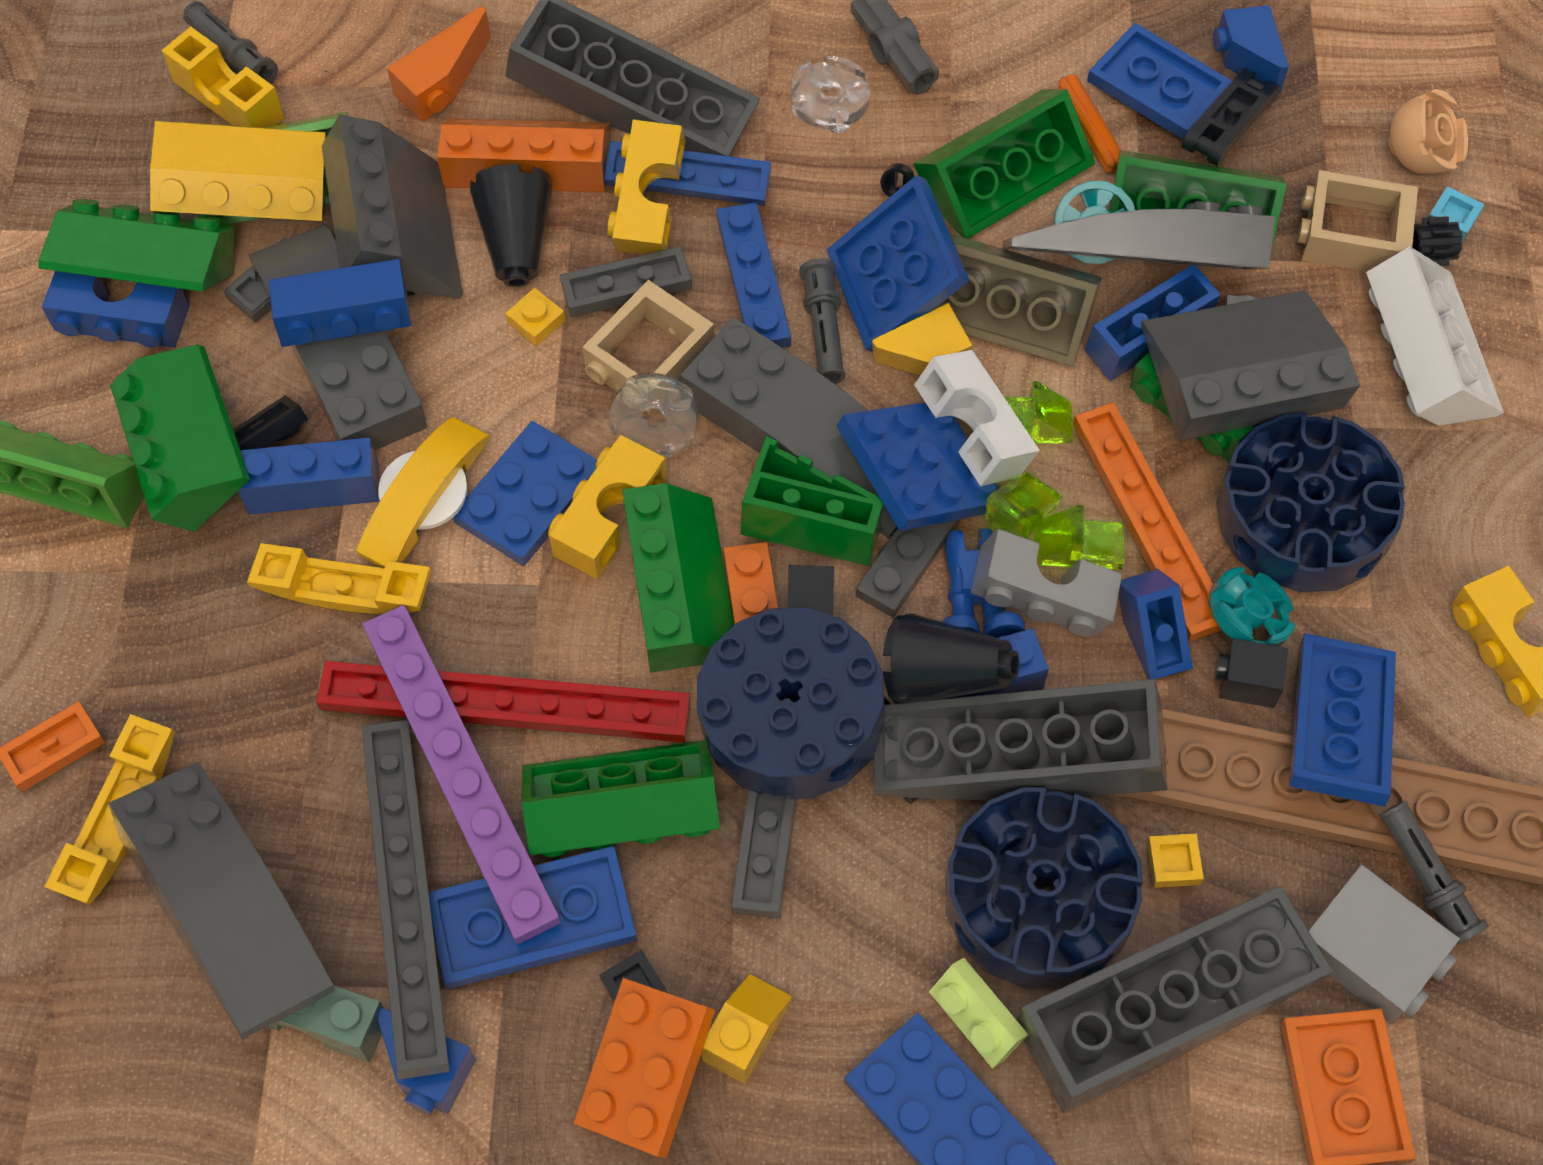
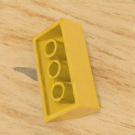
M155 121L150 165V211L322 221L324 216L325 184L322 144L326 139V132Z

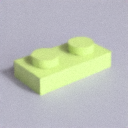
M965 958L953 963L929 991L992 1069L1004 1062L1029 1035Z

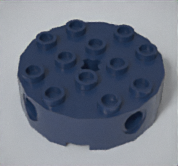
M1285 413L1255 426L1234 449L1216 503L1221 534L1242 564L1256 574L1261 572L1268 575L1280 586L1299 592L1337 591L1367 577L1388 552L1401 527L1405 506L1403 497L1405 486L1401 468L1382 441L1356 423L1335 416L1328 420L1318 416L1306 417V413Z
M808 607L769 609L737 622L712 645L697 676V714L703 736L716 765L740 787L761 795L765 792L773 796H789L790 799H812L846 785L872 760L885 725L883 671L868 641L841 618Z
M1022 787L989 800L962 826L948 861L945 875L946 915L960 946L989 974L1023 988L1061 989L1104 969L1123 949L1132 931L1142 902V864L1125 827L1096 801L1076 793L1073 797L1061 791H1045L1046 787ZM1036 883L1037 886L1040 888H1045L1046 886H1049L1051 888V891L1047 892L1044 889L1038 890L1034 885Z

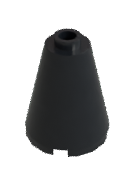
M518 164L493 166L479 171L476 174V182L470 181V194L495 276L510 287L525 286L538 273L553 192V181L550 174L540 168L533 167L532 174L520 172V165Z
M914 613L895 617L888 629L884 643L883 656H891V672L883 671L884 683L888 696L895 704L941 700L1007 688L1011 680L1016 679L1019 673V655L1017 651H1013L1010 642Z

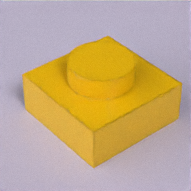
M533 288L505 313L507 323L535 346L539 345L566 321L564 310L536 288Z
M1197 833L1149 836L1146 843L1153 888L1196 886L1202 884L1204 876Z

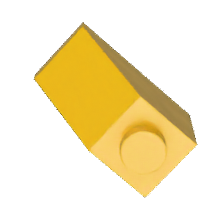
M947 303L873 339L872 349L873 357L877 363L921 375L933 357L972 350V344L951 306Z
M749 974L725 1002L710 1028L701 1053L702 1061L746 1085L792 1002L793 996Z

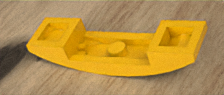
M451 417L429 435L408 459L385 492L356 549L357 555L381 568H385L387 561L403 563L419 540L416 533L417 529L461 468L466 472L469 470L490 440L489 434L455 417Z
M260 543L247 583L250 587L282 598L340 611L384 614L405 605L408 613L420 611L432 570L427 566L387 561L385 568L309 558L303 549Z
M130 714L110 754L115 763L74 846L68 843L65 844L44 886L46 889L90 905L100 894L127 853L119 838L108 803L162 778L175 733L171 728Z

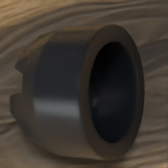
M894 163L884 171L881 176L880 185L887 196L891 197L901 188L896 187L898 173L903 174V186L915 177L913 170L907 164Z

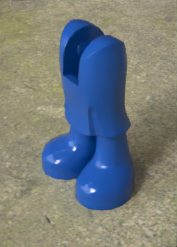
M979 529L978 550L967 551L963 531L951 530L946 538L945 557L950 579V589L947 598L952 604V615L946 617L943 622L980 633V627L975 619L973 606L982 605L983 634L999 638L1026 631L1025 622L1020 614L1006 611L1005 607L991 605L985 598L971 594L980 546L993 534L992 529Z

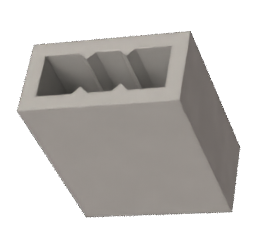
M1362 864L1309 930V933L1333 970V973L1329 976L1369 1008L1382 1009L1384 1019L1391 1025L1403 1013L1410 1018L1416 1014L1429 997V994L1422 990V988L1431 976L1439 982L1457 960V958L1450 954V951L1460 940V938Z

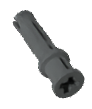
M194 1L186 6L183 14L187 15L183 16L184 21L219 47L226 64L233 72L237 73L248 67L270 84L273 83L278 72L277 64L271 58L263 57L258 53L256 45L251 40L240 38L234 34L203 3Z
M818 258L805 262L799 269L800 278L805 282L806 289L803 306L812 319L818 372L836 384L843 381L846 377L843 368L836 311L841 304L840 295L835 291L834 277L836 276L837 269L833 261Z
M1404 800L1383 811L1379 816L1385 822L1405 859L1426 891L1427 895L1424 896V904L1427 909L1435 911L1442 925L1460 938L1457 944H1460L1481 933L1489 925L1485 919L1477 917L1464 895L1467 890L1463 882L1460 883L1458 879L1452 880L1434 850L1432 843L1409 808L1407 800Z

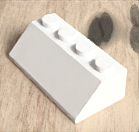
M1410 246L1367 271L1366 273L1372 287L1368 290L1369 297L1374 306L1380 310L1384 321L1381 324V331L1385 339L1393 346L1396 355L1393 364L1398 375L1406 383L1409 394L1406 395V401L1413 414L1437 426L1492 418L1503 414L1504 411L1451 272Z

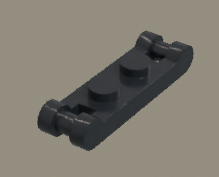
M1244 68L1190 128L1181 148L1190 153L1198 151L1207 156L1208 162L1219 166L1228 151L1265 108L1272 105L1280 90V85L1270 80L1265 83L1255 78L1256 73Z

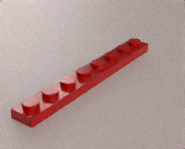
M325 661L316 702L320 710L407 718L382 666ZM437 671L463 723L685 743L690 693Z

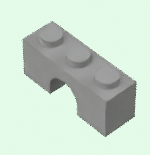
M997 529L980 546L971 594L985 598L991 605L1011 607L1025 612L1033 620L1040 622L1050 621L1064 626L1071 633L1083 637H1095L1114 622L1122 577L1121 573L1080 559L1062 575L1061 584H1056L1046 579L1039 570L1037 564L1039 543Z

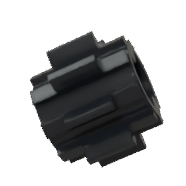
M1448 216L1422 218V224H1414L1412 248L1440 266H1449V260H1457L1460 251H1462V231L1459 228V223L1449 222Z

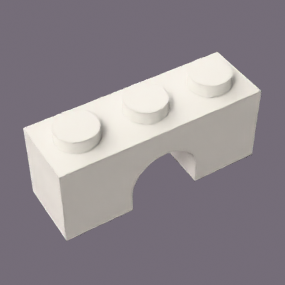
M973 350L932 358L914 386L935 418L954 416L965 421L972 428L973 433L958 453L979 485L985 486L1019 478L1040 450Z

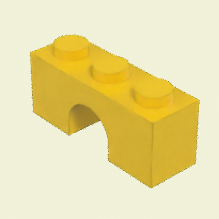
M191 26L161 50L173 82L231 125L264 128L275 126L285 118L273 85L248 67H245L236 75L224 61L219 47Z
M633 120L631 133L624 134L621 156L626 158L624 173H617L614 189L615 197H619L617 212L611 211L608 220V236H612L617 251L645 255L668 248L672 224L669 205L647 200L644 197V192L647 186L656 179L670 178L679 180L686 142L682 126Z
M622 435L617 438L612 447H605L598 457L596 469L588 481L584 479L578 484L574 491L571 505L564 514L559 513L549 527L548 536L553 556L598 580L621 547L619 526L602 516L603 513L613 505L624 504L623 489L664 484L667 480L665 457Z
M1508 565L1463 586L1450 607L1453 610L1457 624L1463 630L1468 631L1479 647V653L1484 663L1488 667L1493 668L1504 683L1505 691L1510 701L1519 706L1526 717L1529 718L1543 711V647H1535L1525 643L1515 632L1514 625L1522 621L1535 601Z

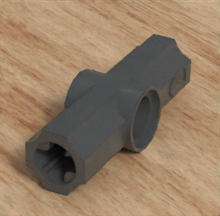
M854 0L851 2V13L868 35L870 48L876 60L882 65L888 63L909 92H915L919 95L928 91L931 85L938 80L939 70L921 47L919 34L913 22L906 16L900 18L887 0Z

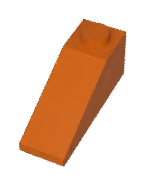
M479 6L387 67L393 94L422 122L433 114L441 112L448 104L454 101L489 41L491 35L486 9Z

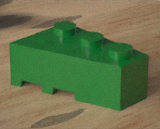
M766 435L742 501L740 534L869 566L880 533L884 504L878 496L838 474L831 477L813 467V460L802 454L796 458L778 448V441Z

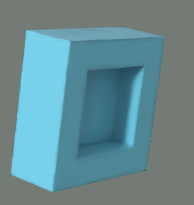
M1447 186L1428 217L1448 216L1449 222H1458L1459 228L1462 231L1463 243L1485 204Z

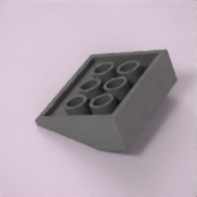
M339 114L322 144V152L340 268L400 259L407 291L460 299L463 291L438 162L379 122Z
M1306 290L1144 320L1141 323L1178 441L1257 426L1285 413H1306L1307 416L1343 409L1360 387L1345 344Z

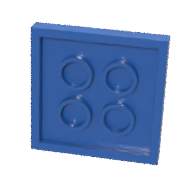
M917 175L827 249L831 261L836 265V275L865 349L873 352V339L929 313L970 281L928 181Z
M926 402L845 414L836 425L899 531L999 512L1007 502L996 483L980 486L958 453L968 438L954 416L935 418Z

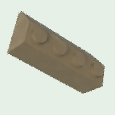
M950 233L970 281L933 310L949 303L966 335L1074 366L1091 318L1102 277Z

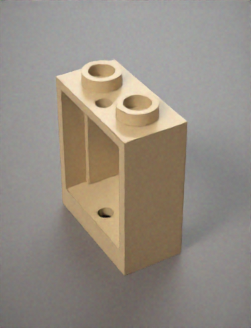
M1319 170L1313 186L1306 185L1302 197L1301 210L1308 212L1307 219H1301L1297 233V243L1303 244L1301 261L1367 272L1409 246L1412 247L1418 187ZM1325 203L1391 214L1388 241L1322 230Z
M648 280L582 347L585 371L597 384H606L618 392L620 398L632 408L638 406L651 415L681 384L680 374L715 337L714 323ZM644 318L682 343L647 380L610 355Z

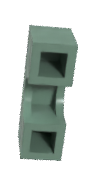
M334 986V992L268 1026V1028L280 1031L282 1026L298 1030L317 1039L325 1048L370 1063L382 1036L377 1014L383 1006L378 1000Z

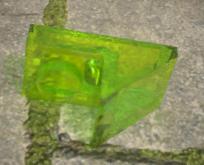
M1032 381L1029 397H1004L1035 443L1073 442L1072 405L1066 398L1038 381Z
M1026 472L990 494L986 501V524L994 531L1001 529L1028 539L1037 521L1053 512L1063 496Z
M1084 505L1074 506L1034 522L1033 541L1040 544L1037 555L1038 565L1072 567L1080 559L1108 569H1123L1125 562L1124 522L1084 520Z

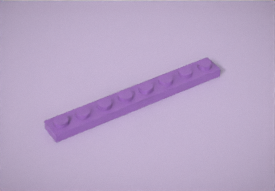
M405 605L362 623L365 633L516 945L560 924L559 916Z

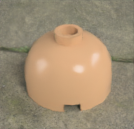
M1434 89L1403 103L1392 119L1389 137L1390 150L1399 162L1411 172L1425 175L1444 173L1458 167L1456 163L1464 161L1467 156V125L1464 117L1456 119L1451 108L1458 105L1454 98L1443 90Z

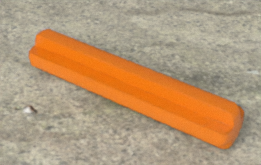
M1070 74L1067 77L1063 76L1059 80L1058 89H1068L1087 141L1104 170L1109 174H1113L1116 172L1121 148L1078 76L1075 74Z

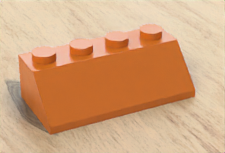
M450 118L441 124L437 153L443 186L445 188H470V181L476 182V174L479 171L493 166L518 164L520 165V172L533 174V167H536L550 174L553 181V191L605 192L604 174L610 144L611 124L605 122Z

